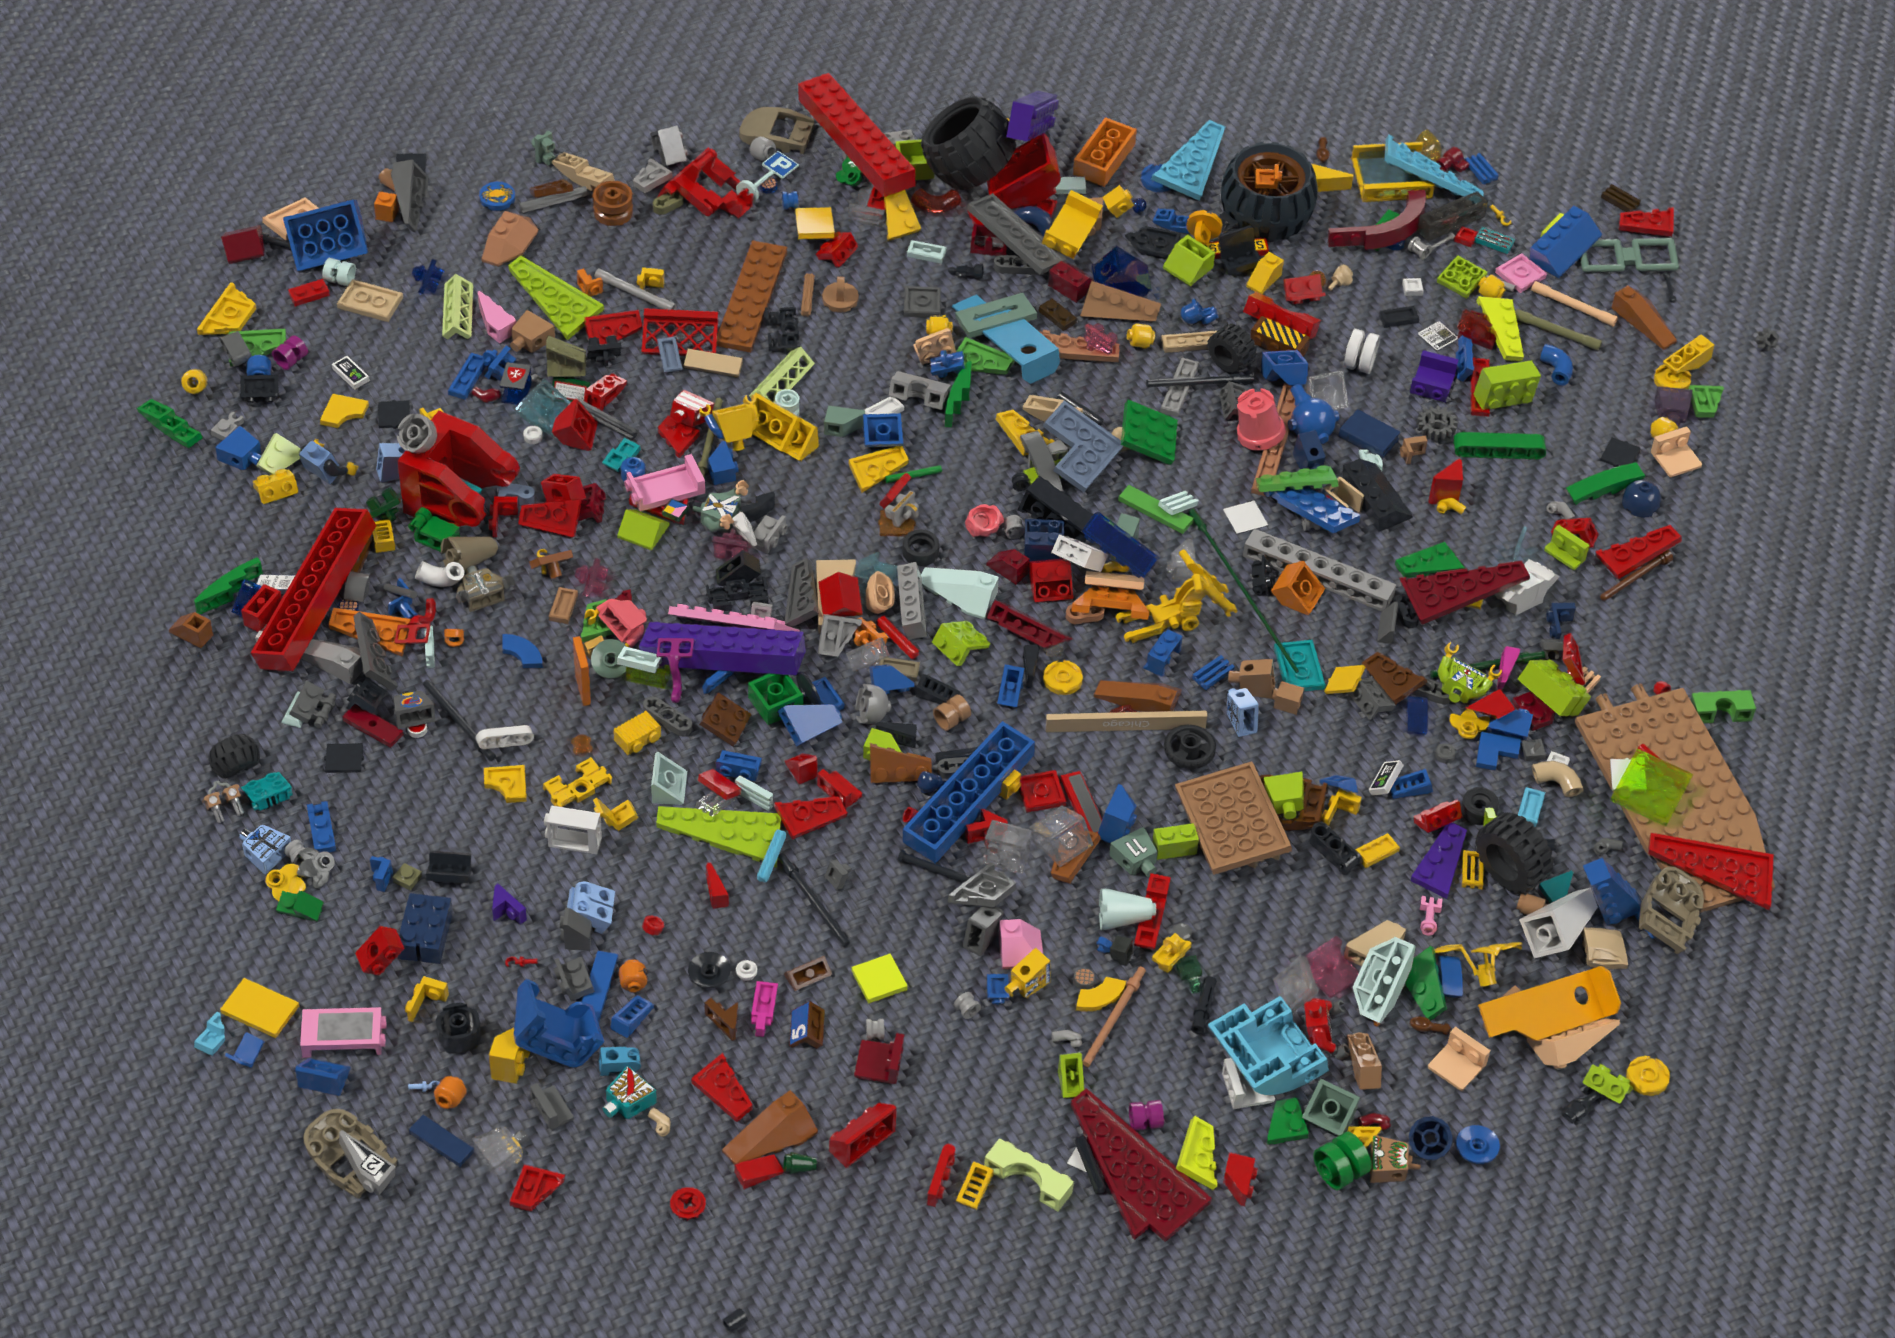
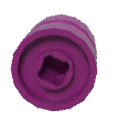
M295 335L290 336L283 344H280L272 351L275 362L285 370L290 369L297 361H300L308 354L305 343Z
M1148 1101L1146 1105L1142 1102L1129 1103L1131 1128L1135 1131L1145 1130L1147 1126L1150 1129L1163 1128L1164 1113L1161 1101Z

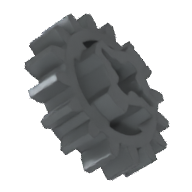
M1439 405L1435 409L1432 406H1429V410L1423 408V412H1419L1417 418V430L1422 431V436L1427 434L1428 439L1434 437L1435 441L1438 438L1444 441L1445 437L1451 438L1452 434L1456 433L1458 421H1456L1457 416H1452L1453 411L1447 412L1446 407L1440 409Z

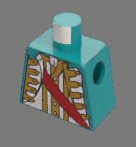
M627 1066L606 1089L608 1104L603 1107V1111L609 1118L619 1112L626 1119H630L657 1102L656 1090Z

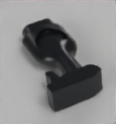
M1586 1086L1583 1089V1093L1589 1091L1592 1093L1585 1098L1573 1099L1563 1107L1564 1110L1561 1114L1571 1124L1575 1121L1579 1122L1589 1114L1591 1104L1597 1099L1605 1100L1606 1096Z

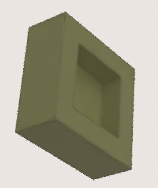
M404 863L392 877L393 883L411 891L421 879L422 871Z

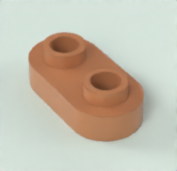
M1070 605L1066 609V619L1072 624L1100 621L1104 617L1105 608L1090 606L1089 613L1072 612V605Z

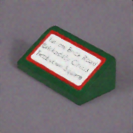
M553 377L552 392L557 395V400L572 402L574 399L579 398L584 401L585 391L590 387V382Z

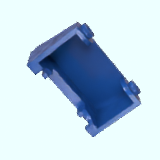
M525 979L517 990L513 1035L516 1045L574 1068L583 1065L604 1043L593 1006L585 1002H575L566 1010L536 999L540 990L538 984Z

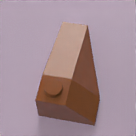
M1100 680L1094 697L1140 712H1165L1174 710L1182 689L1163 683Z

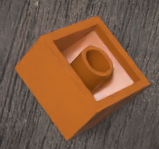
M1303 560L1286 565L1271 592L1281 605L1309 615L1324 592L1325 587Z

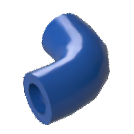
M1545 344L1540 361L1554 366L1555 369L1551 375L1554 383L1561 386L1567 385L1573 373L1571 358L1563 350Z

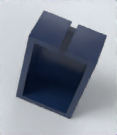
M409 893L399 932V937L405 949L398 955V959L417 961V946H420L421 962L441 963L453 914L451 898Z

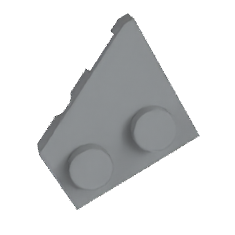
M824 614L818 654L838 657L845 644L852 638L857 627L861 625L862 620Z

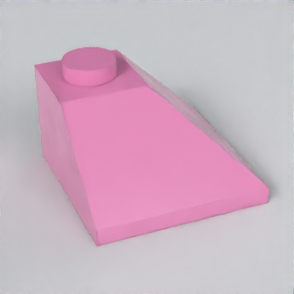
M1021 919L999 921L998 936L1002 969L1014 968L1034 948L1043 953L1039 929Z

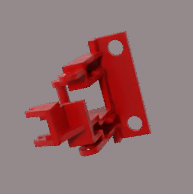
M708 147L668 182L657 196L660 197L666 193L672 195L677 190L705 216L714 214L720 208L739 219L753 206L754 194H749V189L746 188L738 195L731 190L721 198L713 190L707 191L697 182L701 170L720 187L727 183L736 190L737 184L741 182L734 176L735 172L717 158L716 151Z

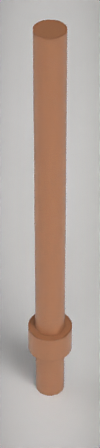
M1138 967L1134 976L1129 978L1125 985L1124 993L1082 1061L1084 1066L1089 1067L1133 992H1137L1141 985L1140 981L1146 972L1145 968Z

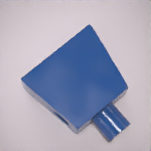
M241 426L236 428L215 447L218 461L241 470H245L252 463L257 465L262 456L260 442Z

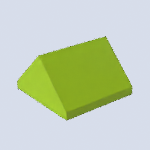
M626 509L617 538L652 551L669 527L670 522L636 509Z

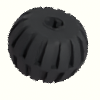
M246 734L230 736L214 745L209 752L211 769L217 776L223 779L237 775L241 770L247 771L258 765L260 761V751L257 743Z

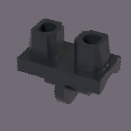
M615 335L606 337V344L601 345L599 338H589L587 359L596 358V362L603 361L604 366H608L610 360H615V356H621V342L618 343Z

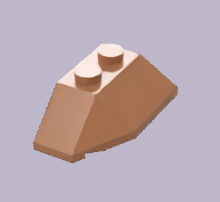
M505 211L488 235L482 262L499 267L504 262L523 255L538 233V228L531 218Z

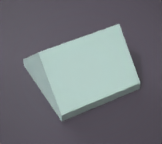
M659 752L655 753L651 783L652 803L682 805L684 804L688 771Z

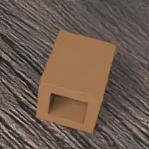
M1281 681L1279 688H1275L1272 699L1275 700L1274 708L1297 715L1302 702L1304 688Z

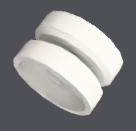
M1354 328L1347 345L1344 367L1354 370L1359 362V371L1370 374L1378 351L1380 335L1370 333L1364 343L1365 332Z

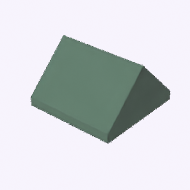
M1320 1079L1302 1118L1339 1136L1347 1130L1353 1121L1360 1097Z

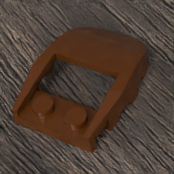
M1260 775V776H1259L1260 779H1261V781H1262V783H1263L1264 788H1265V785H1264V777H1270V776H1273V775ZM1303 778L1304 806L1300 811L1299 818L1282 820L1280 818L1281 814H1277L1284 830L1312 829L1315 823L1320 822L1326 794H1328L1327 783L1323 782V786L1314 785L1311 779Z

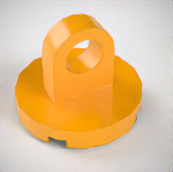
M1200 210L1190 214L1186 227L1188 232L1195 237V240L1203 245H1207L1210 240L1220 235L1223 223L1216 214Z

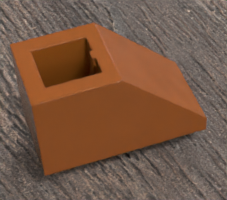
M196 612L181 616L169 629L170 633L199 648H202L213 636L211 620Z

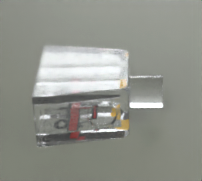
M502 1126L474 1137L472 1145L475 1154L495 1180H497L523 1158L521 1145L528 1142L529 1139L524 1130H520L512 1135L507 1127Z

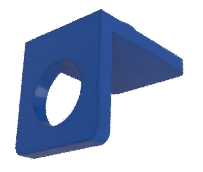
M246 1032L235 1054L226 1053L225 1056L239 1064L252 1068L264 1044V1040Z

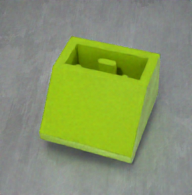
M1186 235L1175 244L1163 265V269L1191 286L1213 269L1215 252L1189 235Z

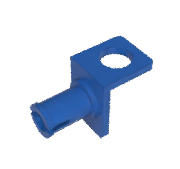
M401 578L397 579V586L409 589ZM401 596L388 604L389 615L400 611L404 618L408 619L418 615L410 606L412 598Z

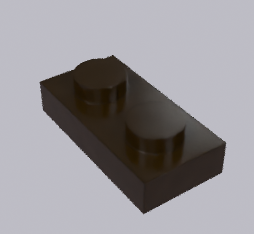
M1053 298L1039 306L1038 312L1063 332L1077 323V317Z

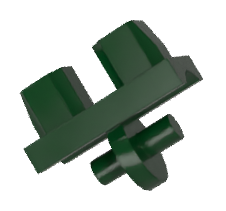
M389 487L381 493L386 501L380 503L376 495L367 499L366 504L372 518L380 515L382 520L387 518L392 522L396 520L395 514L400 511L397 505L401 503L402 495L401 493L397 494L392 487Z

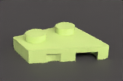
M275 433L256 466L269 475H273L277 470L285 469L299 460L298 452L300 448Z

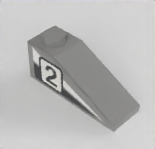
M342 1130L339 1133V1144L360 1183L368 1192L380 1195L395 1177L396 1166Z

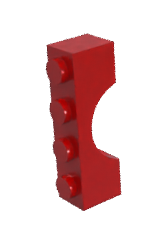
M1258 292L1248 296L1243 311L1258 319L1261 316L1300 332L1310 337V339L1316 336L1321 322L1320 319L1306 313L1286 310L1275 304L1272 298Z

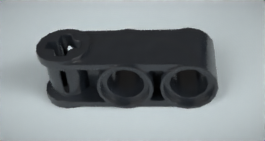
M1318 822L1313 825L1309 839L1311 846L1330 861L1340 873L1348 875L1352 868L1363 863L1359 852L1347 844L1327 824Z

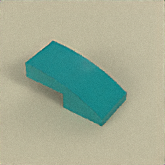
M624 438L616 450L611 449L602 464L619 472L621 471L622 462L629 457H636L641 447Z

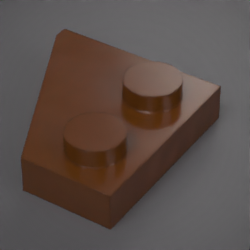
M564 179L529 188L531 195L537 198L574 191L572 184Z

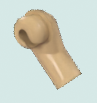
M655 1108L651 1109L648 1117L657 1122L656 1133L659 1136L668 1135L671 1130L670 1118Z

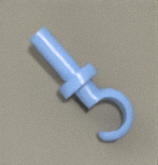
M422 1081V1084H408V1089H422V1092H426V1089H432L433 1085H438L440 1082L432 1081L430 1084H426V1081Z

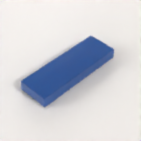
M474 353L469 355L448 389V395L466 400L486 367L483 363L485 361L483 356Z

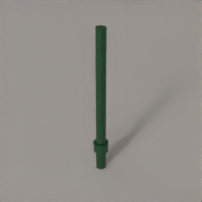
M1544 651L1522 652L1519 654L1515 664H1528L1530 660L1545 659ZM1501 658L1467 665L1477 670L1489 669L1493 665L1500 667ZM1438 670L1430 671L1432 679L1439 677Z

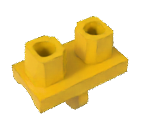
M1174 933L1171 937L1165 938L1161 948L1152 956V961L1158 964L1159 969L1169 973L1173 969L1174 964L1179 959H1182L1185 953L1192 947V942L1185 941Z

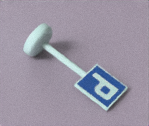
M777 151L762 163V166L770 171L755 184L748 180L739 182L736 186L737 194L747 188L749 189V194H754L753 203H755L759 198L757 187L773 174L782 179L785 178L799 164Z

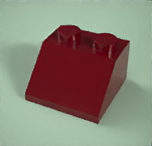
M1060 261L1049 270L1048 286L1075 303L1087 295L1091 281L1099 283L1095 278L1064 261Z

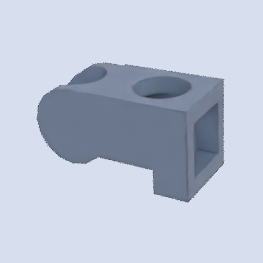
M510 484L507 487L500 486L498 496L518 497V506L520 507L524 504L535 503V492L530 486Z

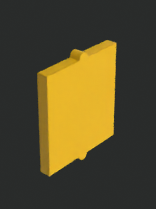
M1364 665L1336 667L1331 678L1328 679L1329 682L1324 692L1326 694L1354 692L1359 681L1362 680L1361 676L1366 667Z

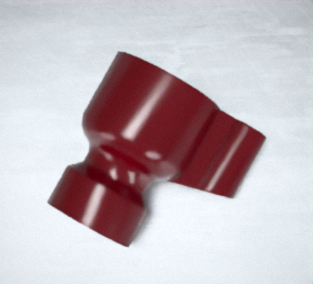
M1451 147L1443 154V157L1436 161L1437 164L1441 165L1440 169L1444 172L1450 167L1455 168L1458 172H1463L1469 167V163L1464 160L1461 150L1457 147Z

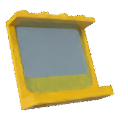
M1422 142L1404 143L1408 145L1407 147L1411 152H1422ZM1385 144L1353 145L1351 160L1362 202L1406 200L1407 191L1425 190L1426 199H1432L1434 183L1423 181L1413 173L1408 174L1397 166L1388 165L1384 161Z

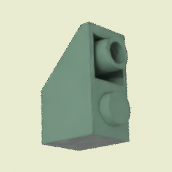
M828 405L824 421V435L844 437L862 428L865 410Z

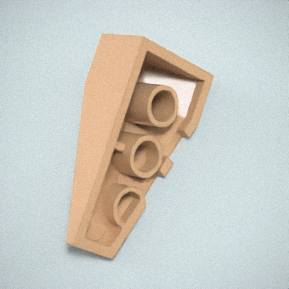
M1606 1018L1581 1025V1027H1575L1537 1041L1527 1038V1042L1545 1065H1552L1555 1069L1567 1067V1063L1577 1060L1620 1025V1021Z

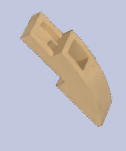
M564 152L552 160V164L560 172L578 185L586 186L588 190H594L603 182L614 181L612 173L589 166L586 159Z

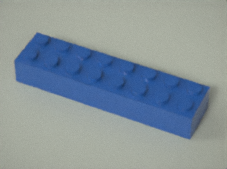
M1002 721L903 828V843L936 864L966 831V825L973 823L979 817L981 809H986L1000 794L1002 782L1014 769L1020 772L1035 754V741Z

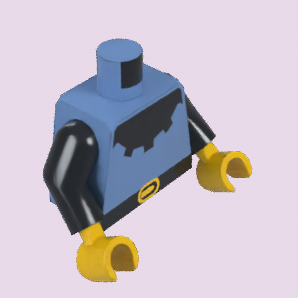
M318 439L303 445L298 452L303 467L329 484L337 476L346 474L355 476L359 467L354 465L353 462H348L347 466H339L333 455L323 448L325 444L319 443Z

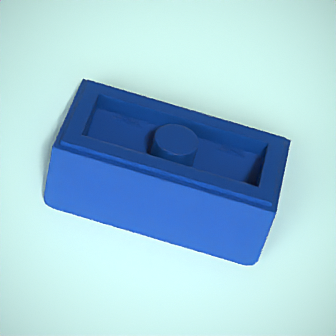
M1334 775L1319 780L1320 784L1324 782L1329 787L1358 793L1356 779Z

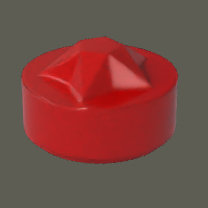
M647 916L643 921L642 928L650 935H659L664 928V922L657 916Z

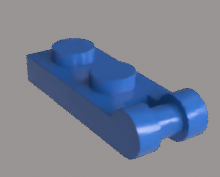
M323 801L318 805H313V803L307 804L314 849L318 852L336 851L327 801ZM323 812V815L315 816V813Z

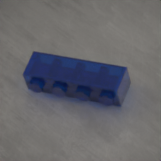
M1099 511L1094 513L1082 530L1085 534L1084 537L1088 541L1099 544L1100 549L1108 555L1111 553L1116 557V562L1122 566L1127 565L1132 569L1131 573L1138 578L1147 577L1160 559L1158 555Z

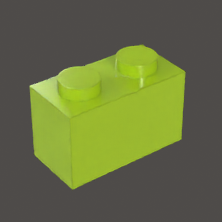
M1194 823L1154 829L1152 843L1157 850V860L1197 854L1199 838Z

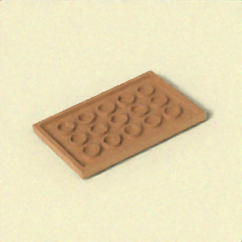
M1252 761L1175 784L1177 794L1190 823L1195 825L1199 844L1213 875L1292 851L1288 837Z

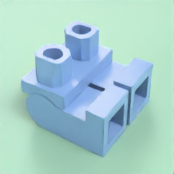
M578 882L575 888L572 887L569 890L567 908H571L592 921V927L595 928L594 931L603 934L611 925L615 891L589 882Z

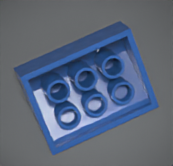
M353 199L283 217L297 271L324 265L328 258L343 260L368 253L362 216L357 200Z

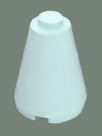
M1107 888L1100 889L1099 922L1101 930L1148 921L1152 919V916L1156 915V903H1152L1150 898Z

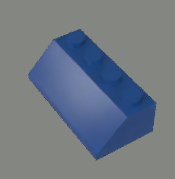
M1573 206L1530 247V260L1541 269L1560 278L1602 236V233L1587 212Z

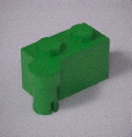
M423 507L419 508L415 513V518L408 524V528L412 532L415 530V542L441 552V543L444 538L460 537L458 526L432 516V513Z

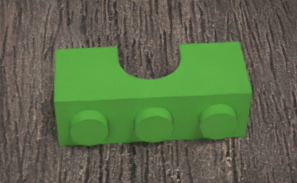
M1751 690L1692 693L1690 699L1703 723H1713L1717 710L1729 713L1732 722L1752 721L1756 710Z

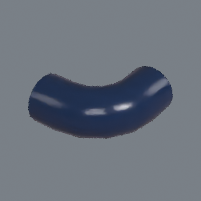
M1027 206L1014 211L1026 224L1035 225L1042 237H1044L1046 230H1049L1054 222L1049 213L1039 207Z

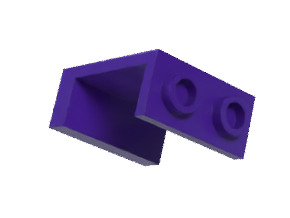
M1423 350L1416 376L1412 379L1410 393L1446 402L1457 371L1459 359Z

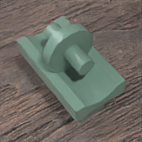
M546 131L544 135L538 134L532 139V146L535 148L536 162L538 164L544 162L546 165H550L552 160L556 158L553 154L555 143L552 140V133Z

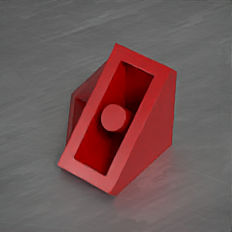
M1501 689L1466 707L1472 711L1487 715L1490 719H1499L1515 710Z

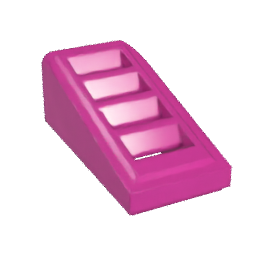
M1508 646L1504 648L1501 654L1499 672L1502 669V673L1498 678V689L1502 690L1521 649Z

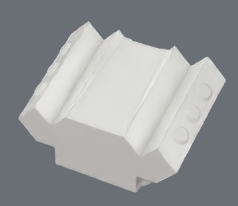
M1529 559L1524 565L1530 575V580L1496 593L1495 596L1506 604L1508 611L1518 615L1543 603L1547 590L1560 576L1547 569V567L1541 566L1540 563Z

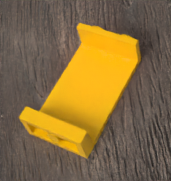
M1071 190L1049 230H1046L1042 244L1074 259L1099 218L1103 205Z

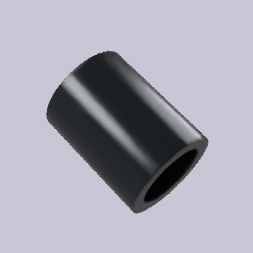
M738 1308L723 1318L722 1322L731 1333L748 1322V1318L745 1312Z

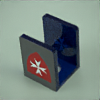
M506 363L500 382V388H505L501 398L502 403L525 406L532 384L531 365Z

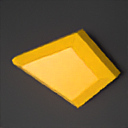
M1349 1126L1347 1132L1356 1135L1367 1149L1372 1143L1373 1135L1378 1136L1381 1132V1127Z

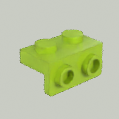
M1592 1064L1583 1080V1084L1621 1104L1626 1094H1630L1633 1089L1629 1085L1631 1080L1620 1074L1618 1077L1611 1075V1069L1602 1064L1598 1067Z

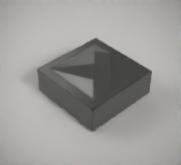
M1541 739L1524 740L1521 742L1525 761L1545 759L1546 753Z

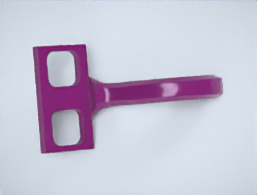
M659 638L656 656L667 657L673 679L672 703H679L681 699L682 680L678 664L681 658H692L694 638ZM661 643H672L671 651L669 653H660ZM681 643H691L689 653H679Z

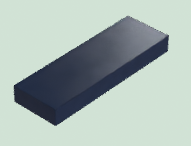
M422 1115L409 1129V1134L458 1167H461L474 1153L473 1147L425 1115Z

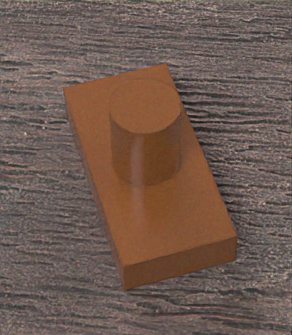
M572 550L538 557L529 562L531 569L547 566L551 579L561 577L562 573L559 563L573 558Z

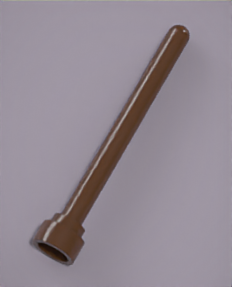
M1668 549L1658 555L1655 559L1602 593L1600 596L1601 600L1606 601L1658 565H1666L1673 560L1671 551Z

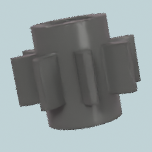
M1763 328V331H1757L1758 335L1754 339L1758 345L1757 348H1763L1764 351H1770V347L1776 348V343L1779 340L1775 334L1776 331H1770V328Z

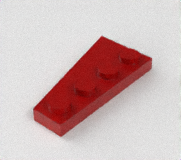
M1671 525L1648 532L1647 536L1641 538L1634 537L1629 539L1630 542L1621 545L1617 543L1612 545L1610 549L1604 551L1600 549L1595 551L1596 557L1617 579H1620L1680 543L1682 536Z

